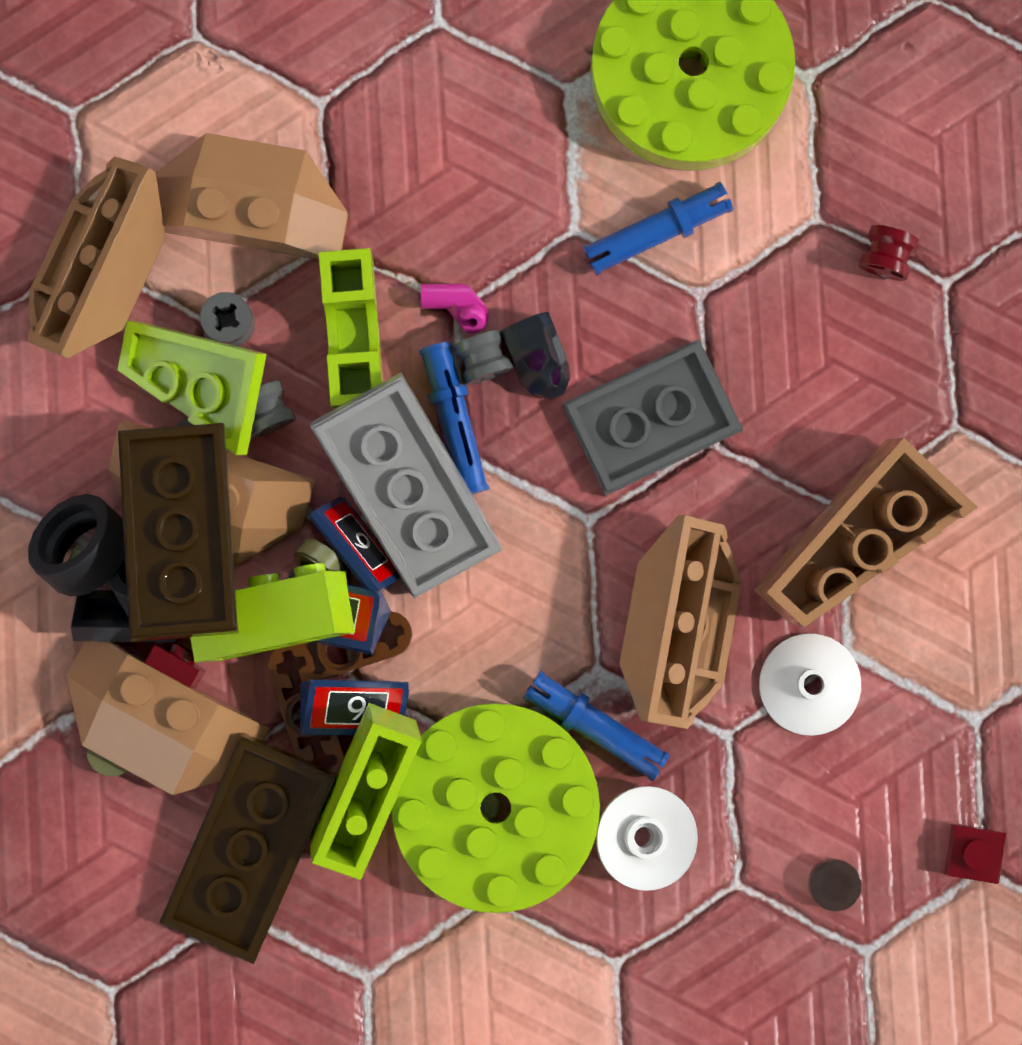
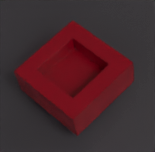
M171 643L169 648L163 645H154L144 662L189 688L197 687L206 672L205 669L195 664L193 652L178 643Z
M951 824L944 874L951 877L999 884L1006 833Z

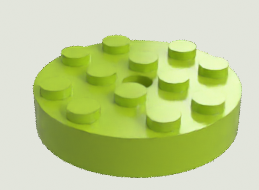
M613 0L600 21L594 40L590 68L593 96L601 117L609 130L626 148L639 157L656 165L675 170H706L726 165L749 153L762 142L776 124L788 101L795 75V50L789 26L774 0ZM701 54L699 63L703 66L704 73L698 76L685 74L681 70L679 63L685 59L696 60L698 55Z
M490 703L470 706L455 711L436 722L421 735L422 742L392 808L393 826L399 848L406 862L421 882L435 894L457 906L487 913H504L526 909L549 899L564 888L579 872L588 858L597 835L600 814L599 792L592 767L586 755L570 734L557 723L534 710L511 704ZM490 793H502L511 803L510 812L501 822L500 820H490L481 813V802Z

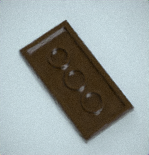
M224 423L118 431L130 640L132 642L239 633Z
M242 733L159 923L254 964L337 774Z

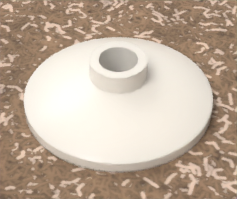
M800 634L782 641L768 654L760 672L759 691L766 711L781 727L801 735H821L837 729L852 715L860 698L861 676L853 656L839 642L819 634ZM812 674L818 676L822 683L820 691L814 695L807 693L804 689L806 677Z
M651 786L635 787L615 797L603 811L596 835L597 852L607 872L619 883L644 891L661 889L677 881L690 867L698 842L696 823L687 805L675 794ZM646 827L649 830L650 839L644 846H638L634 839L635 833L639 828Z

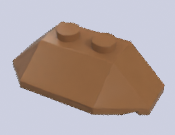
M205 133L156 172L165 233L319 260L318 252L339 251L343 248L349 214L306 150Z
M114 156L106 164V170L93 177L72 199L30 288L28 316L31 328L27 333V342L68 359L123 330L166 239L156 172L154 170Z
M126 420L119 422L108 470L120 495L121 478L118 431L148 429V427ZM227 452L234 565L241 564L302 529L316 479Z
M678 515L637 564L619 664L641 721L688 729L695 721L694 716L706 707L724 684L742 583L734 555L726 541L728 535L723 524L687 515Z
M85 641L66 675L82 746L171 795L221 781L240 735L245 733L264 742L271 729L199 688H189L144 663L146 659L114 642Z

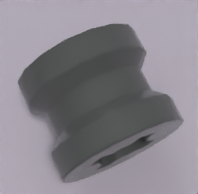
M220 292L211 296L202 307L200 322L204 332L211 340L239 347L251 338L255 329V318L251 308L240 296L231 292ZM233 308H235V309L232 311V313H229V312H228V313L223 314L224 312H226V311H231Z
M492 330L472 336L453 346L456 357L463 360L466 368L463 374L466 386L495 379L514 369L511 359L503 355L501 349L503 337L500 330Z
M273 381L260 386L250 439L272 433L296 420L293 410L286 407L283 402L284 389L280 381Z

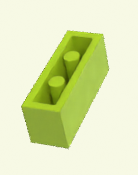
M316 563L294 568L295 577L279 581L278 573L248 578L249 587L236 590L239 633L190 637L194 662H218L355 633L345 571H326L325 563Z
M368 703L309 839L313 864L358 880L362 879L422 742L416 720Z

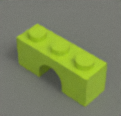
M370 248L318 252L322 303L325 309L328 335L327 366L330 403L333 410L383 382L374 262Z

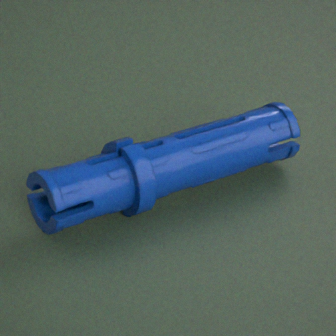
M719 181L714 186L683 201L675 198L668 202V208L593 243L583 245L585 256L589 259L607 251V255L589 263L594 274L597 276L602 271L680 234L683 238L694 234L693 228L723 214L733 212L730 198L709 206L711 201L728 194L723 184Z
M451 342L430 345L422 348L419 352L422 355L431 393L427 395L429 405H435L445 448L472 494L489 490L464 397L469 395L467 386L460 384L451 350Z
M541 670L533 680V684L549 695H545L530 685L523 696L524 700L530 701L560 720V726L567 732L574 729L648 777L647 779L650 781L656 779L660 773L659 767L644 757L664 767L670 753L656 747L589 704L590 698L585 694L580 693L577 696L546 676Z

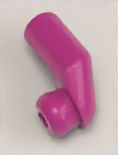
M421 284V309H447L459 323L462 330L467 333L474 334L484 329L489 319L488 309L470 286L466 284Z

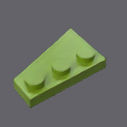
M127 320L118 371L161 402H168L189 417L188 421L193 425L224 423L226 448L235 455H247L267 354L140 321Z

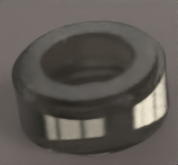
M829 858L820 861L811 870L808 877V890L812 899L822 908L829 911H843L851 907L858 900L861 893V879L857 870L851 864L841 859Z

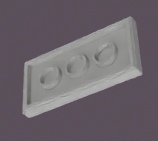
M401 372L310 423L312 431L413 599L503 550L492 527Z

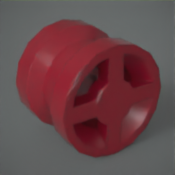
M872 225L867 236L871 243L869 250L861 256L858 266L875 276L896 281H906L910 272L907 264L910 254L917 250L919 239L906 231L894 227Z

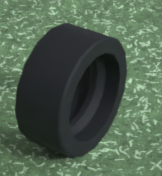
M91 494L72 496L50 510L34 530L28 546L29 564L36 574L58 593L70 597L86 595L102 587L111 579L125 560L123 518L100 497ZM96 527L88 545L76 557L63 563L71 545L82 534Z

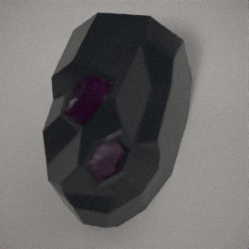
M549 312L533 315L501 330L504 345L520 384L531 394L552 400L563 395L570 381V369Z

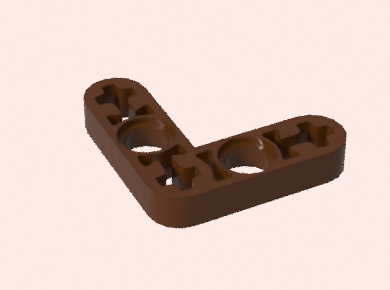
M391 611L388 617L393 626L402 625L404 629V635L397 638L398 646L394 649H389L386 642H379L374 650L375 655L369 658H364V653L355 651V655L350 662L338 665L329 660L326 653L327 645L317 642L275 649L271 653L268 661L269 675L295 756L309 762L316 759L313 744L311 743L303 749L299 740L300 737L305 738L316 735H300V727L293 719L294 707L300 702V692L287 700L284 689L295 687L290 674H280L278 670V665L285 662L284 653L292 651L295 657H304L306 660V666L299 669L301 682L324 680L396 657L405 652L411 644L413 634L412 627L404 616ZM330 735L331 740H321L320 742L325 755H335L337 764L330 767V771L338 774L346 755L340 736Z

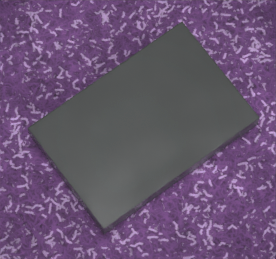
M699 339L562 404V408L605 497L743 431Z

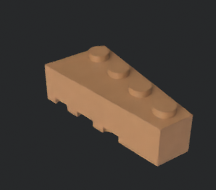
M905 438L886 439L757 584L753 591L789 624L806 627L858 591L860 586L879 573L889 570L899 563V559L921 544L928 543L941 534L944 528L957 519L964 518L978 507Z

